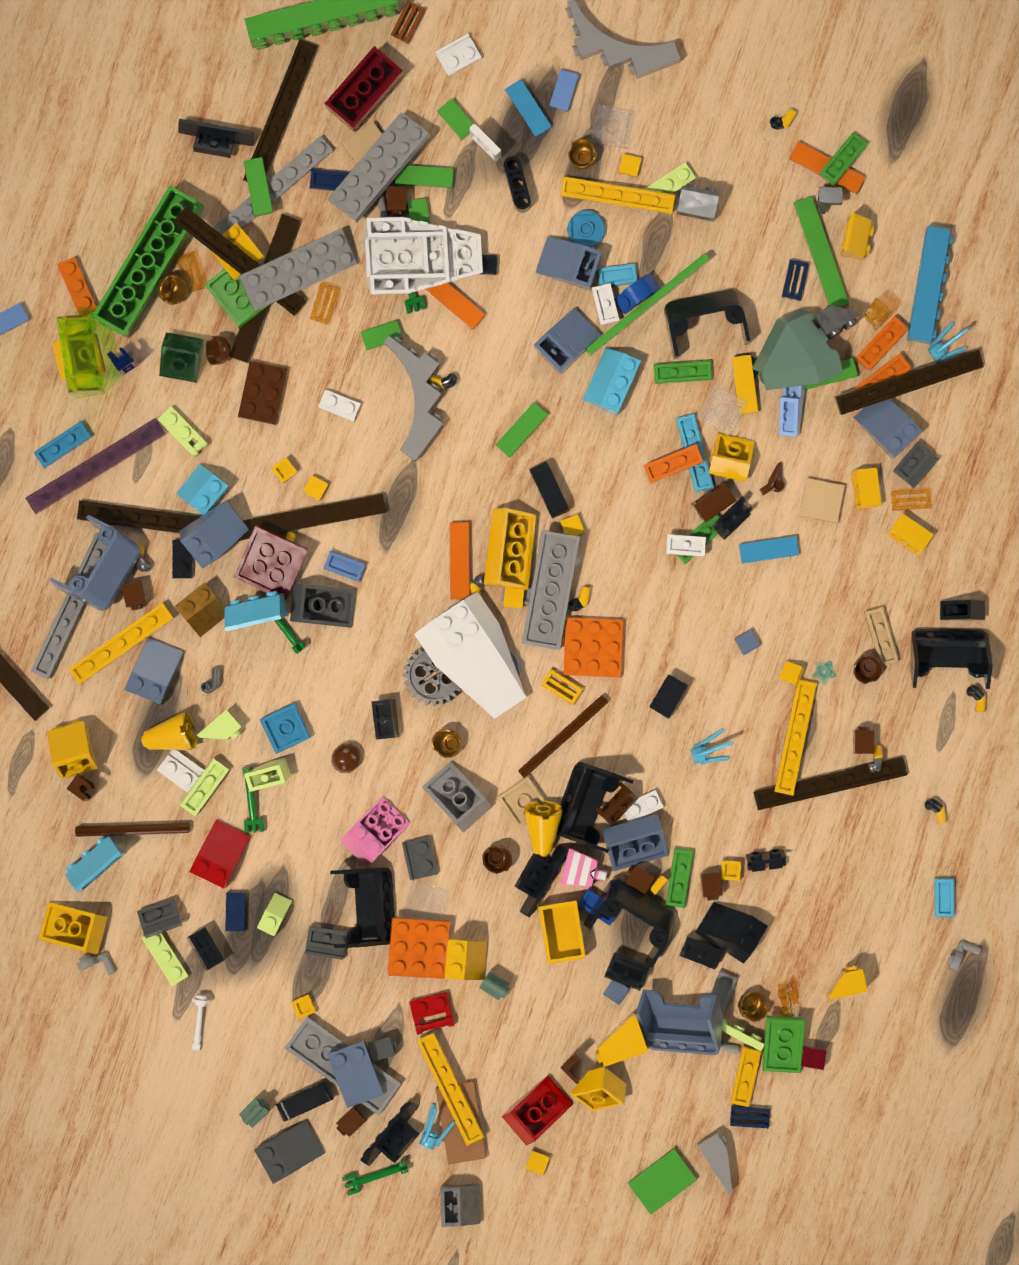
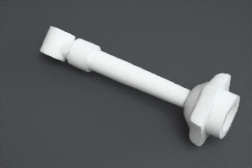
M196 994V998H192V1002L198 1006L192 1050L200 1051L203 1007L210 1004L211 1000L207 999V995Z

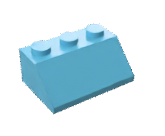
M605 348L582 400L614 415H618L641 360L625 353Z
M277 591L266 593L267 597L259 598V595L248 597V601L242 603L241 599L230 601V605L225 607V631L288 616L284 593L278 594Z
M105 836L101 837L95 843L97 846L92 851L88 849L81 855L82 860L78 863L74 861L66 868L68 872L64 875L76 892L83 891L125 854L111 836L107 838Z

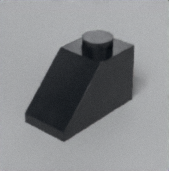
M940 601V620H985V601Z

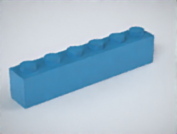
M927 226L925 230L907 341L930 344L936 338L937 329L934 328L935 321L939 320L940 310H937L938 302H942L943 291H940L941 284H944L946 280V273L943 271L944 265H948L950 254H947L948 246L951 247L953 235H950L951 229Z

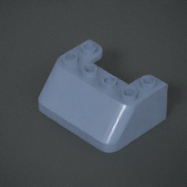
M643 990L636 1011V1017L646 1046L655 1051L717 1055L721 1047L723 1020L718 996L712 994L702 995L699 1001L700 1006L665 1003L664 997L659 991Z

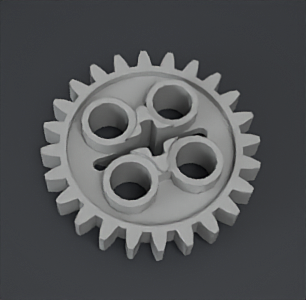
M418 648V655L411 653L414 659L406 660L410 666H404L408 673L403 674V677L408 678L404 684H410L407 692L414 691L411 697L414 698L418 695V702L420 703L424 699L426 706L429 701H432L433 707H435L436 701H439L441 706L444 699L450 702V695L456 698L454 691L461 692V689L454 682L444 684L442 682L443 672L437 675V680L432 678L419 685L421 680L431 675L430 671L437 672L439 669L432 665V661L425 651L422 652L420 648ZM420 666L426 669L424 677H418L415 674L416 669ZM428 683H433L436 686V690L432 694H428L425 691V686Z

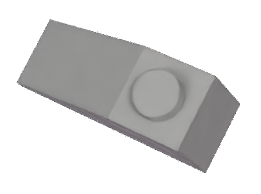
M714 1132L699 1142L697 1146L730 1195L733 1192L728 1150L725 1146L728 1142L722 1134L718 1136Z

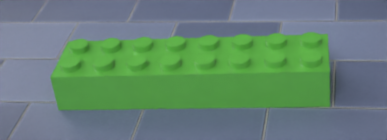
M316 0L244 19L252 48L262 50L270 44L282 45L286 43V40L293 39L297 41L304 39L305 35L312 34V36L323 34L325 30L337 31L341 29V26L349 25V27L359 25L361 21L373 22L381 16L393 17L397 15V12H400L398 0Z
M169 185L93 313L92 317L94 320L125 338L129 337L155 293L159 280L165 276L189 235L187 231L174 222L175 218L185 206L200 217L205 208L202 203Z

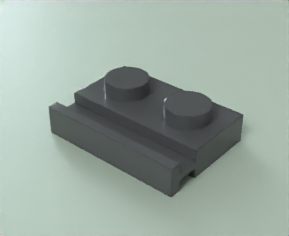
M917 442L895 467L893 472L914 489L939 459L921 443Z
M429 837L402 843L410 880L438 874Z
M173 898L137 911L145 938L182 926Z
M309 926L305 954L343 960L345 948H334V944L346 943L347 932Z

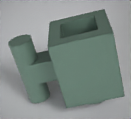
M491 971L488 972L479 987L497 1000L501 997L505 998L510 990L508 988L509 983Z
M255 1097L239 1116L246 1125L249 1124L253 1128L270 1111L267 1108L269 1104L262 1097L260 1099Z

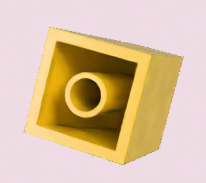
M73 721L70 725L64 727L57 726L47 731L52 766L60 779L98 769L88 727L84 721Z
M449 938L445 978L484 980L487 941Z
M635 1013L630 1014L597 1045L598 1051H595L599 1064L603 1063L605 1067L648 1052Z

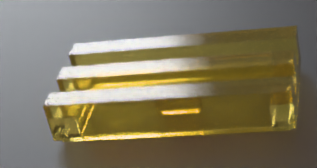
M194 251L176 256L182 280L187 283V294L204 289L205 285ZM192 257L194 263V267L200 283L199 286H196L192 269L188 258ZM183 259L185 260L193 288H189L181 262Z
M321 282L310 320L326 325L329 324L339 293L338 287ZM327 288L319 317H316L323 290ZM331 290H333L334 293L326 319H323Z
M930 489L891 491L892 511L931 508ZM926 494V497L896 499V495ZM926 501L925 505L896 506V503Z

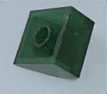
M166 332L161 346L159 376L197 383L204 339Z

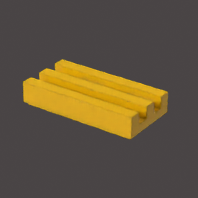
M550 669L541 683V686L571 705H574L583 690L552 669ZM554 675L563 682L567 683L574 689L578 690L577 693L575 694L568 688L564 687L560 683L550 678V676ZM547 681L573 696V699H569L547 685Z

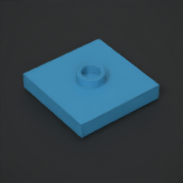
M295 703L260 719L276 754L311 738Z

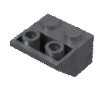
M693 184L682 185L676 214L713 222L720 193L716 192V189L706 187L703 190L698 189V186Z
M831 305L814 316L813 323L817 329L822 328L825 335L831 340L839 335L841 329L845 328V330H848L855 326L860 315L856 311Z
M480 1184L441 1185V1227L481 1224Z

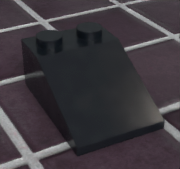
M713 902L695 932L744 964L753 953L768 926L752 915Z

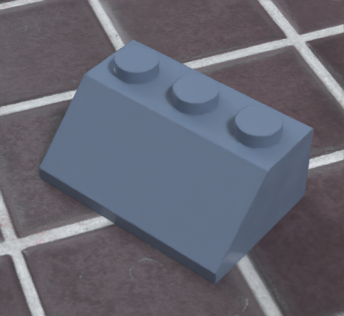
M657 814L602 829L613 871L669 856Z

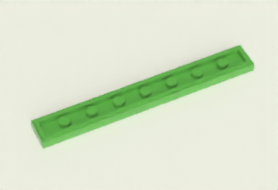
M706 254L700 256L586 348L587 354L591 357L708 263L709 257Z

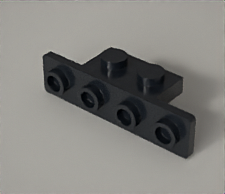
M179 119L178 133L196 136L193 152L231 158L234 143L253 146L254 132L195 122L188 119Z
M557 845L549 861L534 853L532 854L514 885L517 889L528 894L520 909V912L525 916L530 917L536 911L541 897L546 894L548 885L555 878L559 866L566 859L568 852L566 849Z
M412 1101L405 1103L400 1108L397 1116L389 1121L387 1128L376 1137L373 1145L364 1151L360 1161L370 1166L382 1152L393 1163H396L420 1134L407 1122L419 1106Z

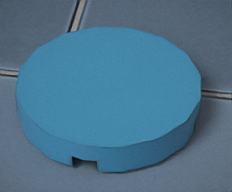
M579 211L568 222V237L572 243L593 248L604 237V221L593 211Z

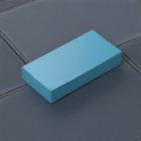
M635 264L597 268L599 286L611 283V287L629 285L637 281Z
M934 879L935 917H955L954 879Z

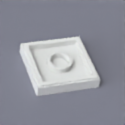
M473 124L469 128L470 137L497 162L501 158V149L477 125Z

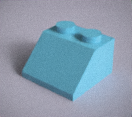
M199 464L176 494L204 515L216 506L230 487Z

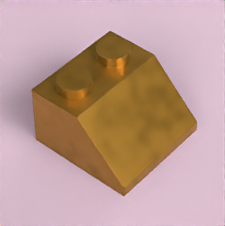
M205 582L175 605L176 609L199 637L203 636L225 618V606Z

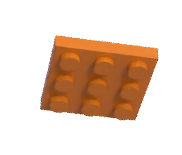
M566 618L563 675L621 678L623 620Z
M392 917L387 975L445 979L450 921Z

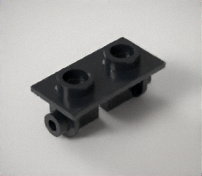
M771 849L767 852L754 851L746 854L748 871H764L765 864L767 863L769 870L786 866L784 849Z

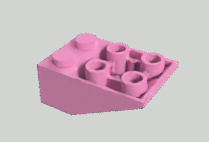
M382 797L344 835L340 842L368 868L410 822Z

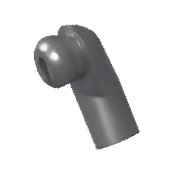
M212 668L211 679L201 684L203 692L209 694L220 687L221 668Z

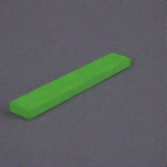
M813 197L794 202L828 305L837 307L849 305Z

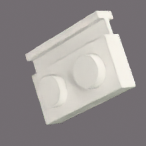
M469 34L435 52L448 77L482 59Z
M172 750L157 769V771L186 792L190 790L204 770L178 750Z

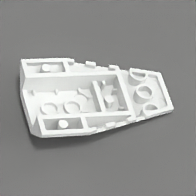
M406 217L366 218L364 255L366 281L370 295L409 294L483 273L480 234L428 224V222L415 221Z
M478 592L465 598L414 634L434 665L494 719L526 698L501 627Z

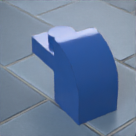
M649 273L624 289L614 300L623 313L627 314L661 288Z

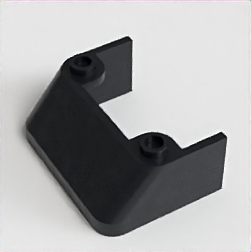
M729 289L670 301L666 304L664 315L674 360L678 359L679 356L675 337L684 335L687 332V318L724 311L726 320L729 323L741 325L744 345L749 344L750 336L745 312L736 291Z
M967 629L913 630L911 633L910 660L912 687H917L918 677L929 674L930 667L968 668V673L975 678L984 677L986 689H990L993 663L988 634L982 630Z
M578 762L572 770L560 804L562 816L557 835L608 853V849L597 846L600 840V833L598 829L593 828L598 814L595 809L597 807L600 809L605 792H614L618 788L620 780L633 784L634 780L583 762Z
M387 867L330 871V874H343L346 887L355 888L357 927H351L347 932V943L334 944V948H358L390 944L392 917H395L391 870Z
M617 878L612 879L608 882L583 925L591 930L601 913L606 917L612 918L617 916L622 908L654 927L649 936L653 948L644 961L653 968L669 941L675 922V915L672 911Z

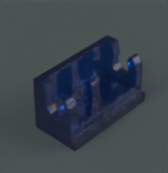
M120 347L119 349L123 356L120 355L119 359L112 351L107 353L118 372L124 376L136 368L138 364Z

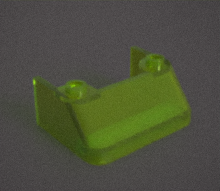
M91 315L57 317L68 392L74 398L105 394V390L102 388V386H105L104 375H100L98 371L92 335L93 330L96 329L95 318H92Z

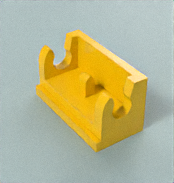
M877 468L852 471L856 510L882 506Z
M903 513L887 533L891 538L918 556L933 537L931 532Z

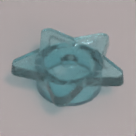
M831 661L825 664L815 662L816 671L811 675L812 678H819L822 684L826 685L829 678L836 677V674L831 670Z

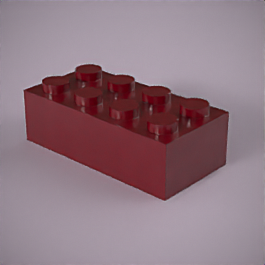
M374 46L324 103L325 108L355 132L404 76V72Z

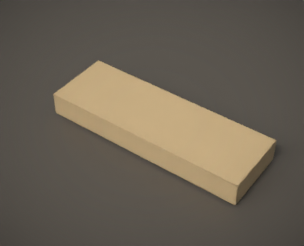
M879 607L864 612L877 657L880 658L883 666L899 662L884 608Z

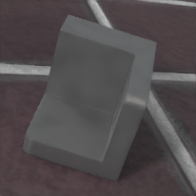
M819 187L818 214H826L827 205H842V187Z

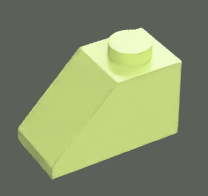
M225 710L197 735L199 738L229 740L231 738L234 740L242 733L240 729L243 727L228 710Z
M281 758L258 766L246 772L244 776L249 790L252 792L285 783L291 776L286 759Z
M274 893L257 928L272 936H276L292 900Z

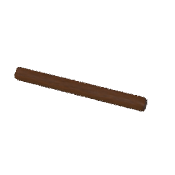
M603 695L596 699L518 770L521 776L527 777L608 704V700Z
M189 823L75 827V836L77 837L190 832Z

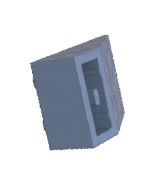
M547 236L535 273L590 291L602 251Z
M573 308L534 344L533 348L561 375L601 334Z

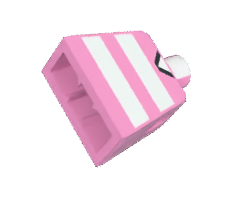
M569 849L560 884L592 887L593 879L605 882L607 871L596 868L598 860Z

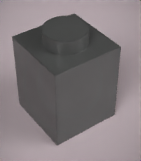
M391 1036L368 1042L373 1062L395 1056V1051L398 1050L396 1040H392Z

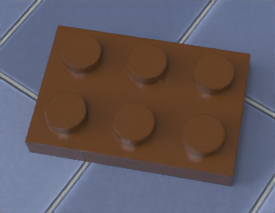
M250 361L238 418L276 425L288 369Z

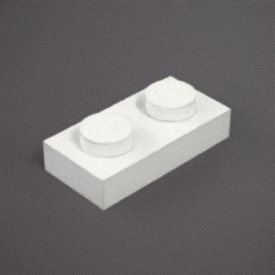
M611 283L593 287L592 290L600 324L619 321Z
M325 389L318 408L354 422L361 404Z
M667 534L666 554L704 557L706 537Z
M656 790L639 797L624 813L628 822L663 808Z

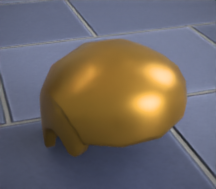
M579 138L571 143L568 157L570 163L577 169H587L595 163L597 152L594 144L588 139Z
M174 274L163 276L156 288L158 296L170 305L181 303L188 292L187 283Z
M441 729L432 738V748L441 757L452 758L458 755L463 747L460 734L453 729Z
M747 991L740 997L738 1008L743 1017L750 1021H760L766 1017L769 1007L766 1003V998L757 991Z

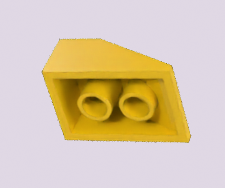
M48 902L39 940L98 955L108 917Z

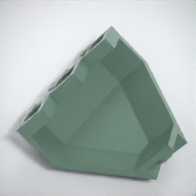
M799 309L776 320L752 368L760 372L759 378L765 385L766 390L819 384L843 373L839 354L835 349L831 350L827 344L829 339L822 328L817 329L813 323L815 318L811 312Z

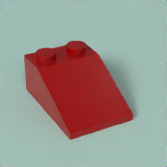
M215 820L189 872L223 889L226 888L251 836Z
M546 1076L501 1117L527 1146L535 1142L573 1104L549 1076Z

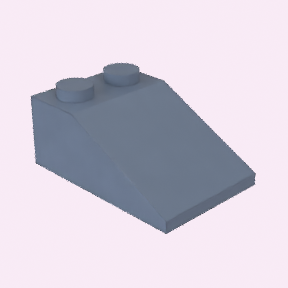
M890 399L864 407L853 417L891 459L895 458L923 432Z
M226 500L180 530V541L203 569L223 555L249 528Z
M148 637L124 690L162 705L184 652Z
M365 1040L327 1054L347 1108L384 1095Z

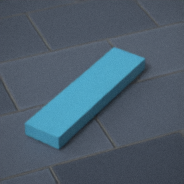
M695 414L676 418L683 449L698 444L704 463L689 468L695 493L714 488Z

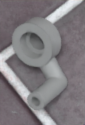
M960 941L955 953L950 954L947 964L950 965L949 969L957 972L964 950L979 955L981 948Z
M106 952L92 957L90 954L79 958L80 962L77 963L81 971L103 961L109 975L116 972Z

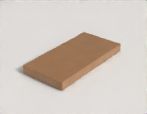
M474 1081L459 1083L482 1131ZM436 1087L442 1130L444 1132L451 1122L455 1120L439 1087ZM456 1123L444 1137L448 1165L486 1158L483 1138L467 1146Z

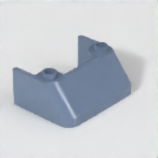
M87 515V520L95 528L99 529L98 539L107 546L88 579L78 575L73 577L68 585L53 578L50 579V582L58 590L99 611H105L113 603L139 558L141 550L133 540L112 526Z

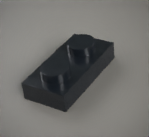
M172 540V578L192 579V555L180 540Z

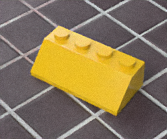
M509 508L492 509L484 585L497 588L528 590L537 515Z

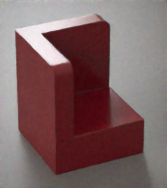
M803 1046L801 1066L824 1070L827 1051Z

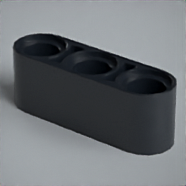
M509 156L504 161V172L515 210L525 213L530 209L531 199L523 169L517 157ZM510 162H515L518 167L515 170H509L507 165ZM515 180H519L523 185L521 188L516 189L512 186V183ZM523 198L528 203L525 207H520L517 201Z
M547 461L530 468V473L551 518H556L570 511Z
M327 1081L275 1105L283 1122L333 1100L334 1097Z

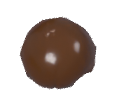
M220 335L212 336L213 339L208 340L206 343V357L211 365H220L229 359L231 353L230 344L225 337Z
M864 654L854 663L853 674L863 684L877 681L883 673V664L880 658L873 654Z
M343 743L333 751L331 763L338 772L351 773L361 763V753L353 744Z
M492 845L486 848L482 855L483 865L488 871L495 874L507 872L512 864V855L503 845Z

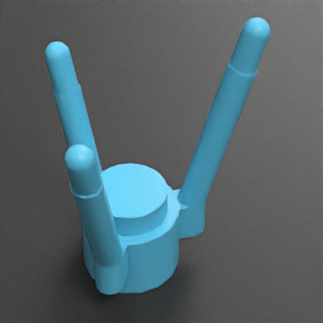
M952 321L937 339L930 344L928 352L937 362L966 350L967 347L964 346L945 354L948 351L946 347L968 332V328H965L943 344L940 340L954 325V321Z
M720 729L702 742L694 745V748L690 751L695 764L700 763L703 765L729 760L728 756L708 758V754L733 745V741L707 750L704 746L723 733L724 729Z
M435 1104L431 1105L425 1130L419 1142L428 1149H434L435 1145L440 1146L443 1138L456 1123L452 1121L438 1138V1133L431 1130L437 1113Z

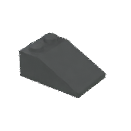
M294 583L290 621L352 628L356 590Z
M307 1120L302 1121L254 1150L273 1184L325 1154Z

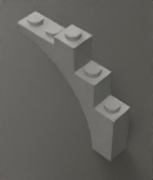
M576 0L567 1V8H565L569 19H573L575 24L572 26L576 36H579V38L574 39L575 45L572 48L575 56H579L581 61L603 53L600 55L604 66H608L609 70L631 62L629 64L632 75L636 74L637 79L680 63L681 58L674 41L661 45L638 46L614 40L600 32L588 21L581 12Z
M388 336L384 344L396 354L404 365L411 379L414 391V419L409 435L400 451L416 462L443 425L440 422L442 420L440 416L434 412L432 414L428 413L441 396L438 386L432 382L430 384L427 383L439 367L438 358L431 353L428 355L423 353L418 358V353L410 347L408 350L403 347V342L395 336L393 338Z

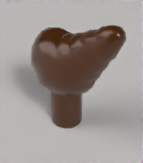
M781 462L775 466L768 479V484L759 489L763 496L770 491L781 492L784 489Z

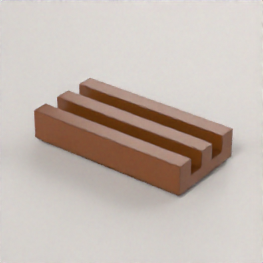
M407 1L391 36L408 44L425 9ZM409 8H412L400 34H396ZM415 11H418L419 13L406 38L403 37Z

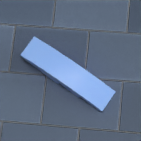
M805 385L783 388V396L780 397L779 435L798 436Z

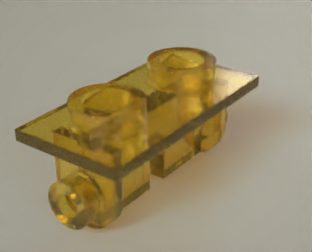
M795 982L778 984L781 1016L801 1017L800 1004H793V1000L799 999Z

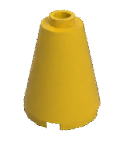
M182 712L144 731L141 741L148 750H191L197 746V735L193 736L192 729H195V725L190 714Z
M534 801L524 806V815L532 850L538 856L545 857L552 852L562 810L561 806L555 802L544 801V804H537V801Z

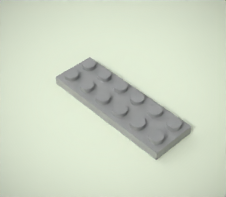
M401 112L331 194L328 200L355 222H358L431 135Z
M339 229L249 270L238 277L253 311H256L356 265L357 262L343 230Z
M542 530L522 644L560 650L580 536Z
M307 1016L285 1049L338 1086L327 1054L348 1045ZM373 1063L384 1095L362 1104L379 1116L401 1083Z

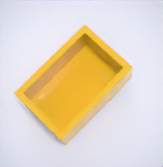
M573 900L538 906L547 964L586 958L577 901Z

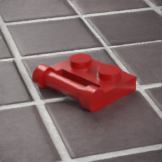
M447 992L409 1001L417 1035L423 1034L424 1031L444 1026H455ZM446 1013L447 1018L424 1024L420 1023L421 1018Z

